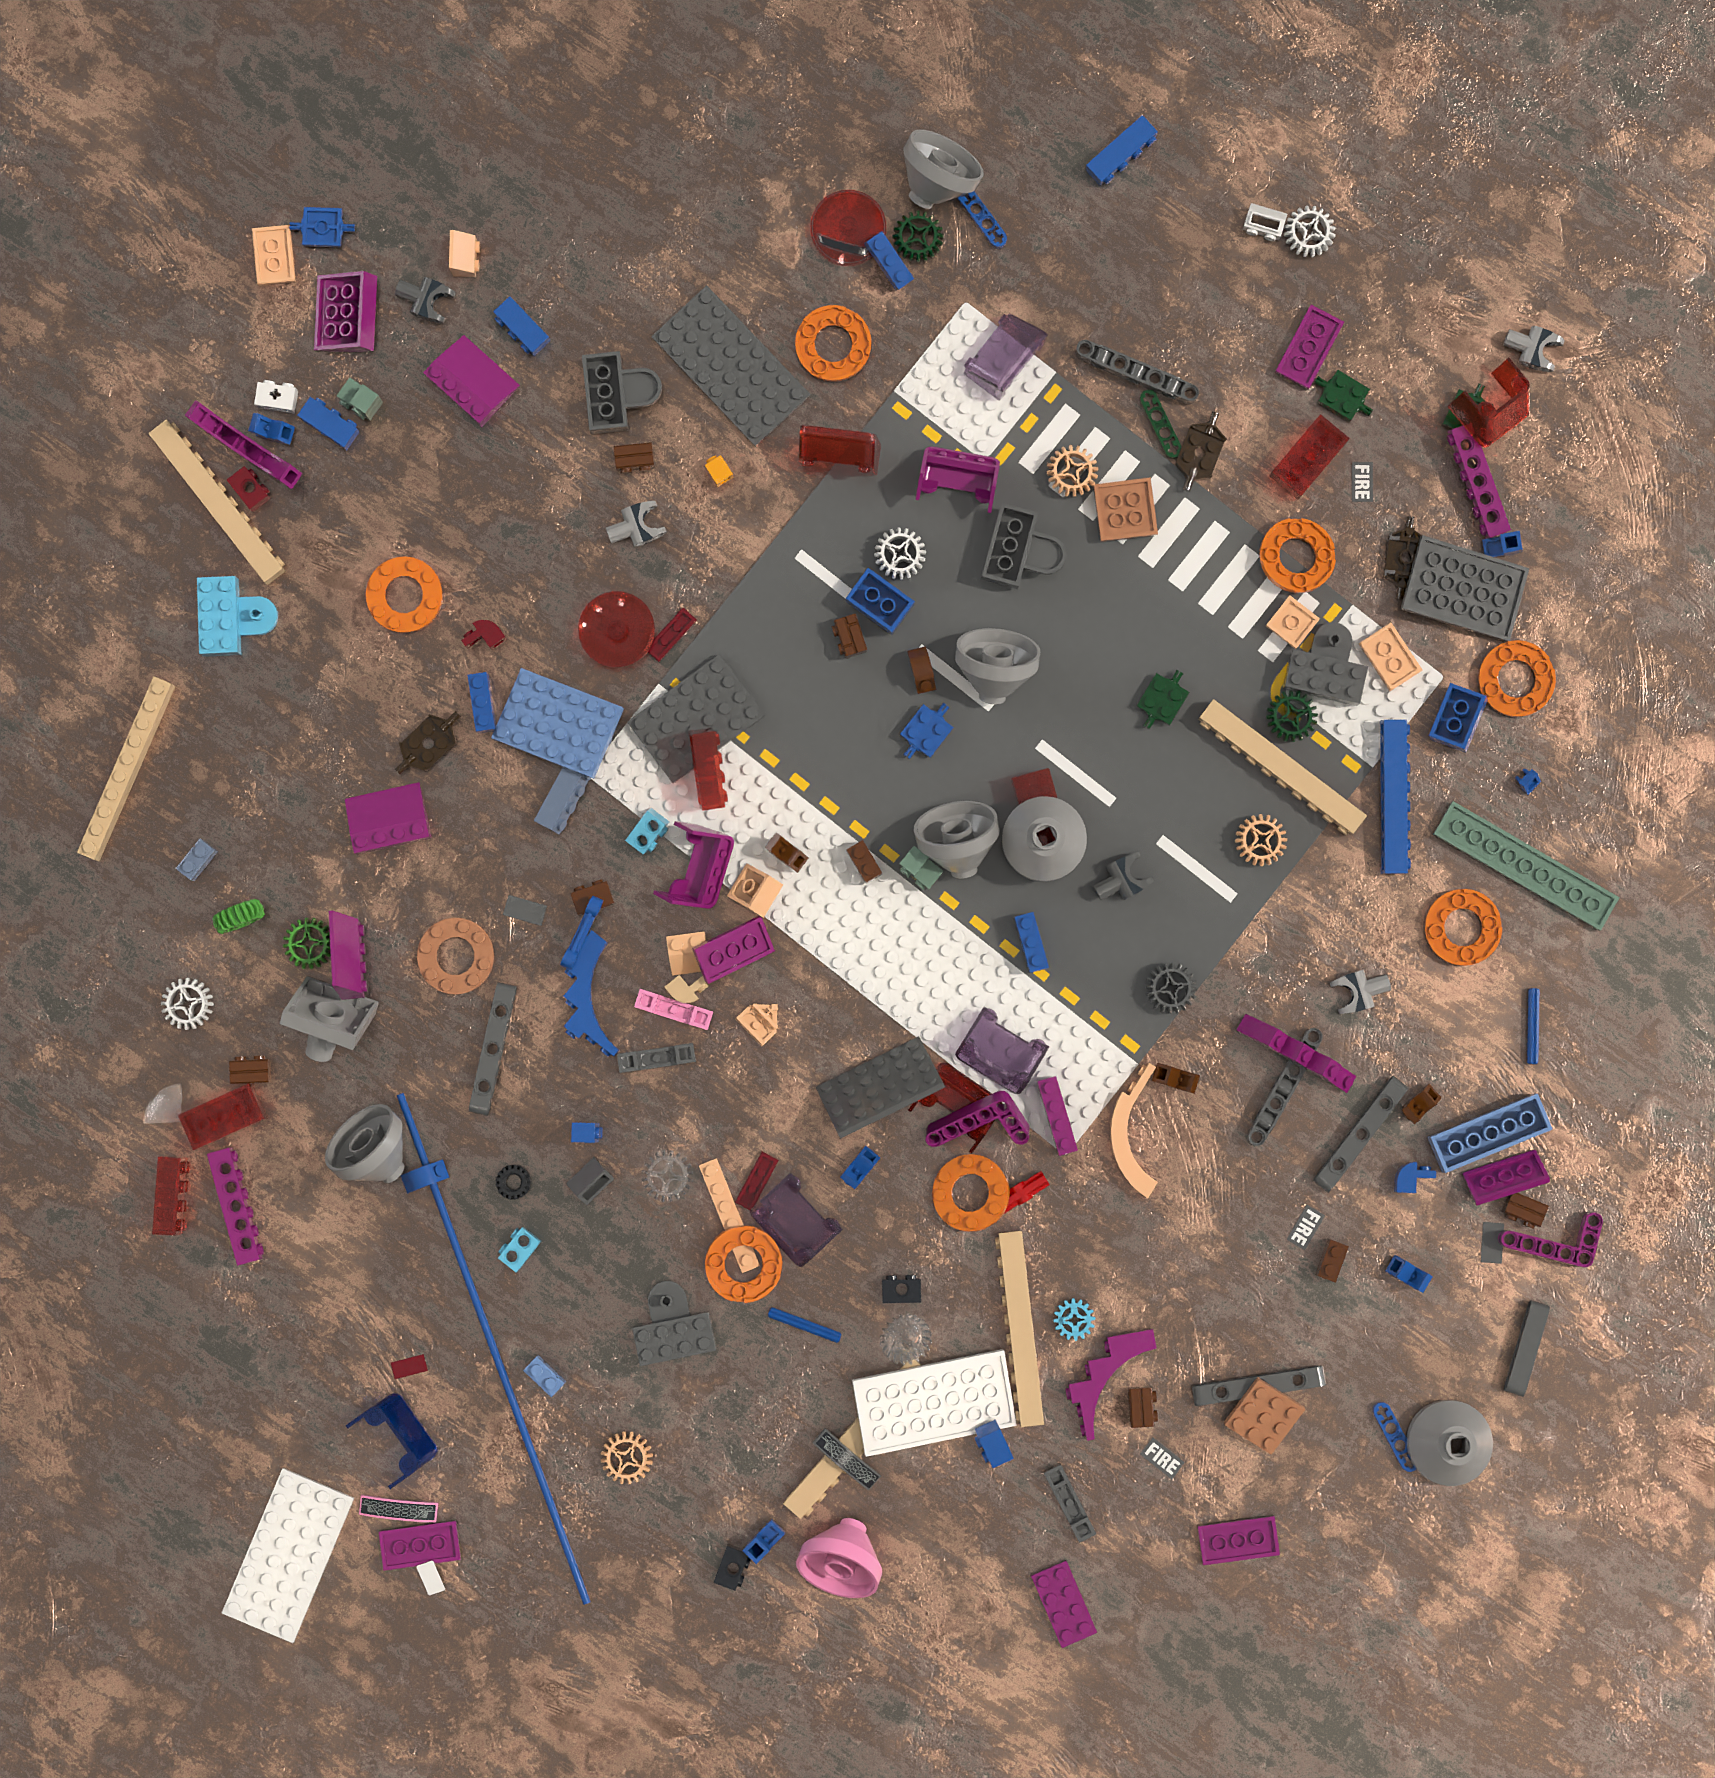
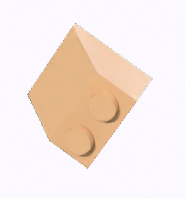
M450 230L449 269L453 277H476V271H479L480 268L479 260H476L477 253H480V241H477L475 235Z
M746 863L727 897L764 918L783 884Z
M705 932L667 936L672 976L701 972L692 948L706 942Z

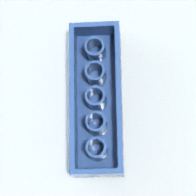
M1534 1093L1435 1133L1427 1138L1441 1172L1447 1173L1552 1130V1126L1538 1093Z

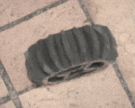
M1174 962L1170 963V968H1168L1167 963H1163L1164 970L1157 966L1156 970L1158 973L1150 972L1154 978L1148 977L1146 979L1148 982H1151V985H1145L1146 989H1151V992H1147L1146 996H1153L1149 1003L1156 1001L1157 1003L1154 1005V1008L1157 1009L1161 1005L1160 1012L1162 1013L1166 1008H1168V1014H1172V1008L1175 1009L1176 1014L1179 1013V1007L1185 1011L1186 1006L1184 1003L1192 1005V1002L1188 1000L1189 997L1192 999L1196 998L1195 995L1191 994V991L1195 992L1197 988H1192L1191 985L1196 984L1197 981L1193 980L1190 982L1189 978L1193 977L1194 974L1191 973L1187 976L1185 973L1189 969L1186 967L1181 971L1182 964H1178L1176 969L1174 968ZM1170 972L1179 974L1185 982H1175ZM1164 974L1165 985L1162 988L1156 989L1158 978ZM1168 983H1171L1172 986L1180 985V987L1174 990L1173 994H1171V991H1162L1168 987ZM1187 987L1185 997L1178 1003V990ZM1158 994H1167L1172 1004H1167L1160 1000Z

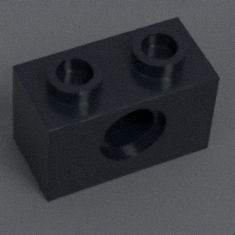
M887 1275L886 1279H882V1303H921V1278H917V1275H905V1279H897V1275ZM902 1283L907 1286L905 1294H898L896 1292L898 1284Z
M727 1544L713 1583L734 1591L737 1586L741 1587L745 1577L741 1575L744 1568L748 1569L751 1561L742 1551L743 1549ZM735 1563L738 1565L739 1570L732 1573L728 1570V1565Z

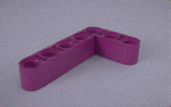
M997 1091L930 1123L926 1128L925 1141L929 1146L937 1147L998 1118L1013 1142L1022 1145L1029 1140V1124L1011 1096L1006 1091Z
M1596 1212L1585 1213L1581 1220L1575 1247L1510 1230H1504L1499 1233L1498 1242L1506 1248L1580 1267H1589L1594 1261L1603 1219ZM1592 1215L1596 1217V1224L1594 1226H1590L1588 1223V1219ZM1506 1234H1511L1512 1236L1510 1244L1504 1242ZM1587 1234L1592 1237V1242L1589 1245L1584 1243V1237ZM1527 1238L1531 1241L1529 1249L1523 1247V1241ZM1545 1243L1550 1246V1251L1547 1254H1544L1541 1250L1542 1245ZM1564 1248L1569 1252L1568 1257L1565 1259L1560 1255L1561 1250ZM1585 1253L1587 1261L1582 1264L1579 1261V1256Z

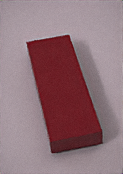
M682 607L645 648V651L657 662H660L697 622V619Z
M762 1151L735 1203L752 1211L779 1160Z

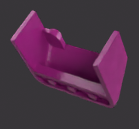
M927 447L924 451L916 500L920 499L921 491L929 494L936 491L938 486L974 492L975 498L980 503H989L987 513H991L1000 461L989 456L938 447Z
M674 821L675 826L687 831L686 839L688 842L695 844L685 879L674 880L669 892L654 890L653 894L671 904L712 908L718 900L734 847V839L725 833L697 824Z

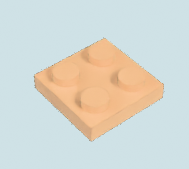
M1289 595L1267 623L1266 627L1294 649H1297L1320 618Z

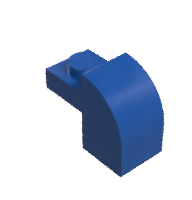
M253 413L248 431L256 434L259 438L290 445L295 427L283 421L272 420L261 414Z
M1520 531L1500 534L1499 537L1482 540L1484 554L1488 556H1510L1523 552Z
M865 1146L840 1178L847 1185L856 1189L880 1157Z
M440 1160L401 1175L408 1194L449 1178V1174L444 1161Z
M1417 1162L1406 1163L1396 1172L1394 1192L1416 1193L1417 1178H1436V1171L1431 1170L1430 1166H1419V1170H1417Z
M1394 1255L1385 1270L1393 1277L1424 1293L1433 1277L1397 1255Z
M771 1519L747 1543L742 1551L757 1564L786 1532Z

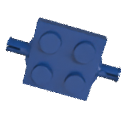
M304 207L301 223L290 222L289 226L290 230H301L303 235L302 245L310 247H341L343 232H355V224L343 223L342 208Z
M942 703L937 712L923 704L899 734L910 745L903 754L908 759L912 757L916 750L930 758L954 728L942 717L949 709L946 704Z

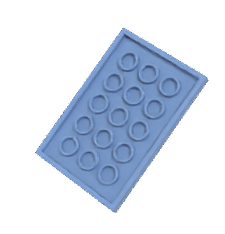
M521 668L491 738L594 779L624 708Z

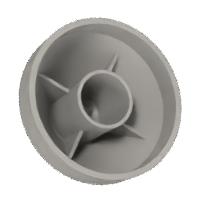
M915 130L911 133L903 147L908 183L911 189L909 197L920 207L931 209L934 204H940L975 191L983 178L984 171L978 160L961 145L941 134L928 130Z
M985 628L966 632L959 637L956 645L955 660L974 689L979 693L981 701L988 704H1001L1005 702L1007 696L1012 694L1037 672L1041 652L1039 646L1025 635L1004 629Z
M1035 797L1018 805L1007 818L1002 832L1003 851L1012 868L1020 875L1040 882L1054 881L1073 871L1080 863L1087 844L1086 828L1078 812L1068 803L1054 797ZM1049 827L1056 840L1042 846L1036 833Z
M957 801L939 805L921 815L914 825L918 849L947 871H950L953 877L959 879L968 878L977 873V867L997 840L1000 832L995 810L984 803L975 801Z
M383 1104L372 1105L360 1110L344 1122L330 1140L325 1152L327 1167L342 1180L383 1181L384 1183L395 1181L404 1170V1163L402 1162V1121L390 1107Z
M1439 1400L1423 1407L1412 1419L1406 1435L1407 1453L1411 1463L1423 1477L1440 1485L1458 1486L1474 1480L1487 1467L1492 1455L1493 1437L1486 1419L1472 1406L1456 1400ZM1461 1438L1462 1446L1458 1453H1451L1450 1441Z

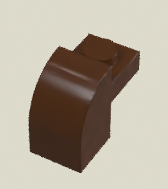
M926 646L907 651L917 693L921 694L937 690Z
M777 832L765 846L773 856L797 873L809 859L801 850L793 846Z
M1157 1063L1152 1081L1195 1094L1200 1075Z
M1428 1084L1402 1106V1111L1405 1117L1415 1125L1426 1112L1437 1105L1441 1100V1096Z

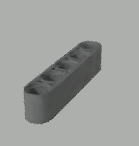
M1532 1300L1529 1301L1506 1377L1505 1392L1524 1397L1549 1315V1305Z

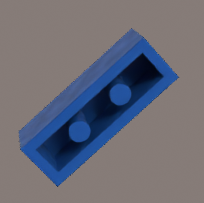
M882 231L864 243L895 290L901 289L914 279Z
M510 296L493 311L496 316L494 320L501 327L505 326L509 330L507 333L514 341L518 339L522 343L520 347L526 354L531 353L535 356L550 342L549 336Z
M309 397L297 416L347 451L359 434V430L356 428L357 424L350 419H347V421L342 419V414L334 408L331 410L326 408V403L321 399L316 398L314 400Z
M487 672L469 674L467 676L475 730L478 734L494 732L496 730V720L489 674Z
M1034 912L1014 917L1029 974L1048 969L1049 965Z
M572 1123L571 1142L597 1143L603 1137V1127H599V1123Z

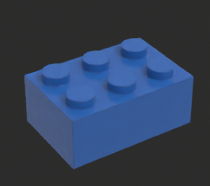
M867 568L845 598L849 605L891 635L915 603L914 600L869 568Z
M1450 683L1430 731V740L1466 753L1488 701L1487 696Z

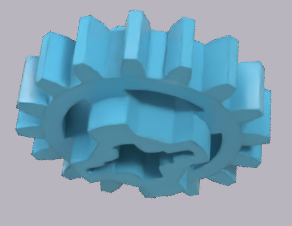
M1074 1298L1071 1299V1303L1064 1300L1065 1306L1058 1305L1060 1311L1054 1312L1058 1316V1318L1053 1319V1322L1058 1323L1055 1329L1062 1330L1060 1332L1061 1336L1067 1334V1340L1071 1336H1073L1075 1341H1077L1078 1336L1084 1339L1085 1332L1087 1334L1091 1333L1088 1330L1089 1327L1094 1328L1095 1326L1091 1323V1321L1095 1320V1317L1090 1316L1094 1312L1093 1309L1087 1310L1089 1304L1082 1305L1081 1299L1078 1303H1075ZM1070 1307V1312L1066 1316H1062L1063 1312ZM1077 1307L1082 1308L1086 1315H1080ZM1073 1314L1080 1318L1079 1321H1076L1075 1325H1073L1072 1321L1067 1320L1072 1318ZM1086 1323V1326L1079 1331L1080 1325ZM1062 1324H1068L1071 1327V1332L1067 1331Z

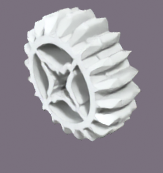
M1305 206L1304 211L1298 208V214L1292 212V218H1288V224L1284 226V229L1287 230L1284 233V237H1290L1286 240V244L1292 243L1290 249L1294 250L1297 248V255L1303 251V257H1306L1308 252L1311 257H1314L1316 251L1320 256L1322 250L1327 251V245L1331 246L1333 243L1331 239L1335 238V234L1332 232L1336 228L1330 225L1334 221L1333 219L1327 220L1329 213L1322 215L1323 208L1319 212H1316V206H1313L1312 211H1310L1309 206ZM1305 218L1313 219L1310 223L1299 222ZM1318 222H1320L1323 226L1325 236L1322 235V232L1318 230ZM1314 225L1311 235L1305 238L1308 229ZM1295 228L1302 234L1301 241H1299L1295 234ZM1310 240L1320 241L1316 245H1306Z
M897 528V534H894V530L891 529L890 537L887 533L883 534L886 539L885 541L881 538L878 539L882 546H875V549L880 552L874 553V556L881 557L876 561V564L883 563L880 571L887 569L886 576L893 572L892 579L896 578V574H900L899 578L903 580L904 573H906L907 578H910V571L916 575L917 570L915 567L922 569V565L919 562H925V558L920 556L926 554V550H920L925 544H918L921 537L918 536L914 539V531L911 532L910 536L907 535V528H905L904 534L901 533V528ZM896 539L905 540V542H903L899 546L890 544V542ZM910 543L916 550L915 559L907 552ZM885 548L894 556L890 564L884 556ZM904 548L903 554L905 556H900L896 560L897 553H895V551L900 552ZM899 562L911 564L906 568H895Z
M186 978L185 984L182 979H178L179 986L172 982L173 990L168 987L166 988L169 995L163 994L162 997L166 998L167 1002H161V1005L167 1006V1008L163 1009L162 1013H169L165 1017L166 1020L173 1018L170 1022L171 1025L177 1023V1028L181 1029L184 1024V1029L189 1030L191 1024V1027L196 1029V1022L202 1026L203 1021L201 1019H209L205 1014L206 1012H213L208 1009V1006H214V1003L208 1002V999H212L213 996H206L210 989L205 988L202 990L204 983L201 982L197 986V979H194L191 983L190 978ZM186 988L196 990L200 997L191 998ZM180 991V1001L173 1005L174 997ZM185 1000L195 1001L189 1005L190 1008L182 1006ZM202 1003L200 1012L194 1017L196 1005ZM184 1010L189 1020L181 1019L176 1015L175 1011Z

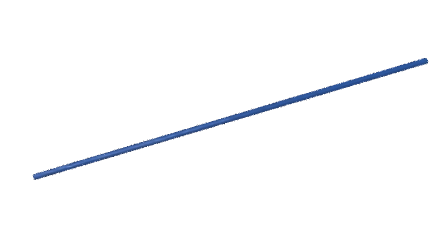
M404 1093L399 1094L397 1099L423 1167L430 1163ZM436 1182L429 1186L583 1605L591 1602Z

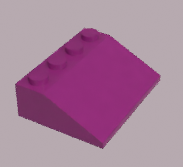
M365 271L317 275L314 351H374L376 275Z
M465 335L438 356L423 372L429 381L481 428L520 387L514 379Z
M420 782L345 799L349 832L353 851L356 855L432 838Z
M331 910L329 911L332 986L341 1000L365 998L364 992H367V981L364 980L363 973H366L367 970L366 962H363L362 955L366 953L361 937L365 935L364 925H361L357 918Z

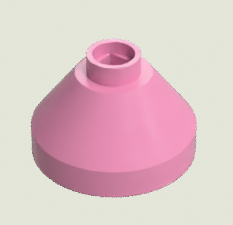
M851 1518L842 1519L840 1524L804 1542L796 1561L799 1573L809 1583L825 1592L847 1598H864L874 1594L882 1576V1568L866 1534V1526L860 1521Z

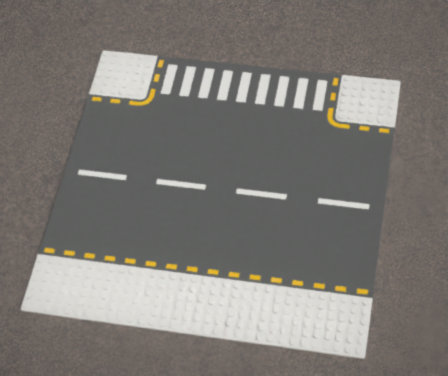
M964 303L631 719L718 654L722 656L765 716L674 784L627 723L608 746L595 778L591 779L640 818L651 808L669 821V824L666 826L669 829L664 837L690 858L695 844L687 841V831L675 826L674 821L697 824L731 836L734 839V847L723 880L725 886L731 890L746 863L782 883L783 886L764 917L915 1037L919 1036L925 1045L988 1095L997 1091H1006L1028 1122L1029 1127L1055 1147L1037 1081L1054 1076L1057 1077L1075 1142L1077 1143L1179 1014H1176L1174 1008H1172V1014H1168V1008L1162 1013L1160 1012L1161 1005L1157 1009L1154 1008V1005L1157 1003L1156 1001L1149 1003L1153 996H1146V993L1151 992V989H1146L1145 985H1151V982L1146 980L1148 977L1154 978L1150 972L1158 973L1156 970L1157 966L1164 970L1163 963H1167L1168 968H1170V963L1174 962V968L1176 969L1178 964H1182L1181 971L1187 967L1189 970L1185 974L1187 976L1191 973L1194 974L1189 979L1190 982L1193 980L1197 981L1191 987H1195L1198 990L1329 824L1322 818V813L1318 810L1316 812L1311 810L1305 800H1298L1291 794L1292 790L1288 787L1282 788L1276 783V778L1272 775L1270 777L1266 776L1261 771L1262 768L1259 765L1255 764L1254 766L1245 759L1247 756L1241 752L1240 754L1236 753L1230 748V743L1226 740L1225 742L1220 741L1215 737L1216 733L1211 729L1208 731L1200 725L1201 721L1198 719L1212 700L1217 701L1323 783L1348 800L1380 759V721L1407 720L1408 724L1442 681L1443 675L1410 650L1422 671L1392 691H1389L1359 646L1361 641L1382 629L1381 626L1326 583L1306 593L1288 592L1273 584L1265 575L1259 557L1261 542L1265 535L1196 481L1193 482L1190 492L1183 490L1182 488L1186 481L1185 476L1173 463L969 303ZM1069 445H1072L1073 451H1076V447L1080 446L1079 452L1081 453L1083 449H1087L1085 455L1087 456L1092 453L1093 456L1090 461H1097L1092 466L1098 467L1097 472H1092L1098 475L1097 479H1092L1095 484L1151 477L1158 535L1101 542L1093 486L1088 484L1090 487L1089 492L1083 488L1084 494L1082 496L1078 491H1076V497H1073L1070 491L1068 497H1066L1065 490L1059 494V486L1055 489L1052 488L1055 481L1051 483L1048 481L1050 477H1053L1047 475V471L1052 470L1047 467L1048 463H1053L1050 457L1057 458L1055 451H1059L1062 454V447L1069 451ZM927 447H938L998 459L1000 466L991 513H987L989 503H980L975 498L974 492L938 486L936 491L929 494L921 491L920 499L916 500L925 449ZM1070 457L1076 464L1084 463L1079 458ZM1064 459L1057 465V474L1066 469ZM1070 467L1068 473L1075 476L1076 469ZM1084 469L1083 472L1079 473L1080 483H1083L1088 477V469ZM1060 479L1067 485H1075L1070 479ZM1001 503L1038 512L1034 531L1054 536L1065 546L1066 560L1059 571L1045 575L1023 569L1018 590L981 580ZM897 528H901V533L904 534V530L907 528V535L909 536L914 531V539L918 536L921 537L918 544H925L920 549L926 550L925 555H920L925 558V562H919L922 565V569L915 567L917 574L915 575L910 571V578H907L906 573H904L903 580H900V574H896V578L892 579L893 572L886 576L887 569L880 571L883 563L876 564V561L881 557L874 556V553L880 552L875 549V546H882L878 539L881 538L885 541L886 539L883 534L887 533L890 537L891 529L894 530V534H897ZM896 539L890 542V544L899 546L903 542H905V540ZM910 543L907 552L915 559L916 550ZM885 548L884 556L890 564L894 556ZM904 548L900 552L895 551V553H897L896 560L900 556H905L903 554ZM1280 548V561L1287 570L1292 573H1305L1309 571ZM899 562L895 568H906L911 564ZM867 568L915 601L914 606L892 635L845 601V598ZM1289 595L1320 618L1296 650L1310 653L1316 631L1326 623L1337 622L1347 627L1352 635V647L1348 662L1368 666L1361 702L1358 706L1307 695L1306 702L1310 699L1313 700L1309 706L1317 707V709L1312 711V713H1318V717L1312 718L1317 721V724H1310L1314 731L1307 730L1309 733L1308 737L1302 734L1303 740L1299 741L1297 736H1295V742H1291L1290 736L1286 742L1283 741V734L1278 739L1276 737L1279 733L1278 731L1271 733V730L1275 728L1274 725L1271 727L1267 726L1269 722H1272V719H1266L1267 715H1272V713L1266 711L1267 708H1274L1269 703L1271 701L1277 703L1275 696L1278 695L1282 699V692H1285L1287 697L1289 690L1282 688L1290 653L1294 648L1266 627L1267 623ZM856 613L867 652L845 658L844 654L840 655L837 644H840L838 636H834L831 626L835 625L834 620ZM995 628L1027 636L1040 648L1041 653L1037 672L1012 694L1007 696L1004 703L988 704L981 701L979 693L974 689L955 660L957 640L966 632ZM926 646L937 690L918 694L907 651ZM1176 670H1179V673L1182 672L1183 675L1178 684L1190 692L1170 726L1162 721L1155 720L1151 728L1147 729L1143 724L1147 720L1148 715L1145 711L1138 708L1137 704L1156 673L1164 678L1171 679ZM1290 701V704L1295 709H1304L1301 704ZM942 703L946 704L949 709L942 717L954 728L930 758L916 750L912 757L908 759L903 754L910 745L899 734L923 704L936 712ZM1284 703L1277 710V719L1285 715ZM1290 712L1285 719L1288 718L1290 720L1292 718L1291 721H1294L1298 714ZM1307 714L1299 718L1300 730L1306 724ZM1280 724L1285 730L1294 731L1290 724ZM1035 797H1054L1068 803L1078 812L1086 828L1087 844L1080 863L1068 875L1054 881H1034L1020 875L1007 861L1002 847V832L1007 818L1018 805ZM957 801H975L992 807L997 814L1000 832L997 840L977 867L978 871L975 875L963 879L955 878L951 875L950 871H947L929 858V860L943 870V873L929 890L927 888L922 890L915 884L916 879L912 876L908 878L900 872L901 867H899V863L913 846L917 847L914 825L925 812L939 805ZM1260 814L1263 815V820L1269 815V822L1276 818L1277 822L1274 825L1277 827L1279 824H1282L1283 826L1278 830L1280 832L1286 831V834L1281 835V838H1287V841L1281 842V844L1287 847L1286 849H1279L1283 852V855L1279 856L1276 854L1278 861L1275 862L1270 858L1271 865H1267L1266 860H1264V866L1259 865V860H1257L1256 865H1252L1253 859L1251 858L1249 862H1246L1245 859L1248 855L1245 854L1243 857H1240V854L1244 851L1243 849H1236V847L1241 845V843H1235V839H1241V836H1237L1236 832H1243L1239 826L1241 824L1247 826L1244 822L1246 819L1252 823L1251 816L1253 815L1256 817V820H1258ZM652 820V828L658 829V823ZM1265 825L1254 826L1262 833L1271 830ZM1049 827L1036 833L1042 846L1056 840ZM1250 830L1246 835L1247 847L1253 843V836ZM776 832L809 857L798 873L773 856L765 848ZM1267 834L1265 837L1262 836L1261 838L1260 835L1257 836L1259 840L1257 841V843L1254 844V846H1256L1257 844L1260 845L1261 843L1262 845H1265L1263 841L1269 835ZM1275 834L1272 835L1269 839V844L1272 850H1274L1276 846ZM862 840L882 871L881 876L865 884L846 852V849ZM1255 848L1251 851L1259 856L1268 855L1262 848ZM1139 852L1141 857L1131 864L1130 874L1136 880H1146L1153 877L1154 882L1126 900H1123L1119 891L1100 900L1093 885L1110 876L1106 866L1122 857ZM1034 912L1049 968L1029 974L1014 917ZM1170 972L1175 982H1185L1179 974ZM1164 974L1158 978L1156 989L1162 988L1165 985ZM1168 983V987L1162 991H1171V994H1173L1174 990L1180 987V985L1172 986L1171 983ZM1187 987L1178 990V1003L1185 997ZM1158 994L1160 1000L1167 1004H1172L1167 994Z

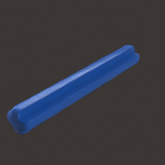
M1530 988L1528 990V1064H1538L1540 990L1538 988Z
M773 1307L769 1310V1318L836 1343L840 1341V1332Z

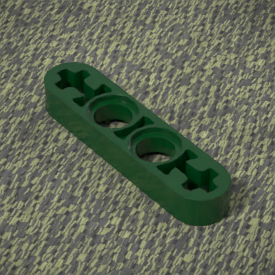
M1149 389L1143 391L1140 396V404L1164 454L1169 459L1178 458L1182 447L1157 394ZM1146 394H1148L1149 397H1153V399L1151 400L1153 406L1157 404V407H1153L1149 411L1147 409L1150 408L1149 402H1144ZM1159 411L1162 414L1161 420H1153L1151 417L1152 412ZM1162 428H1167L1170 431V436L1163 438L1160 436L1159 431ZM1172 438L1174 439V441H1171L1173 448H1178L1175 455L1173 452H1168L1170 449L1169 443L1164 444V442H1168Z

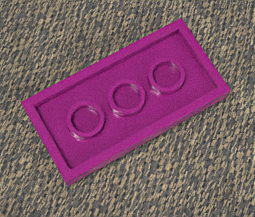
M1310 305L1275 373L1309 390L1344 321Z
M757 916L692 948L707 984L775 951L761 916Z
M1536 1149L1463 1173L1464 1181L1476 1206L1550 1182V1177Z
M1274 1515L1197 1526L1202 1565L1280 1555Z
M456 1520L378 1532L383 1571L418 1566L430 1561L442 1563L461 1560Z
M1066 1560L1031 1575L1062 1648L1097 1633Z

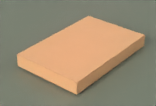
M290 225L252 228L258 286L296 282Z
M1389 623L1359 643V646L1389 691H1392L1422 671V668L1392 623Z

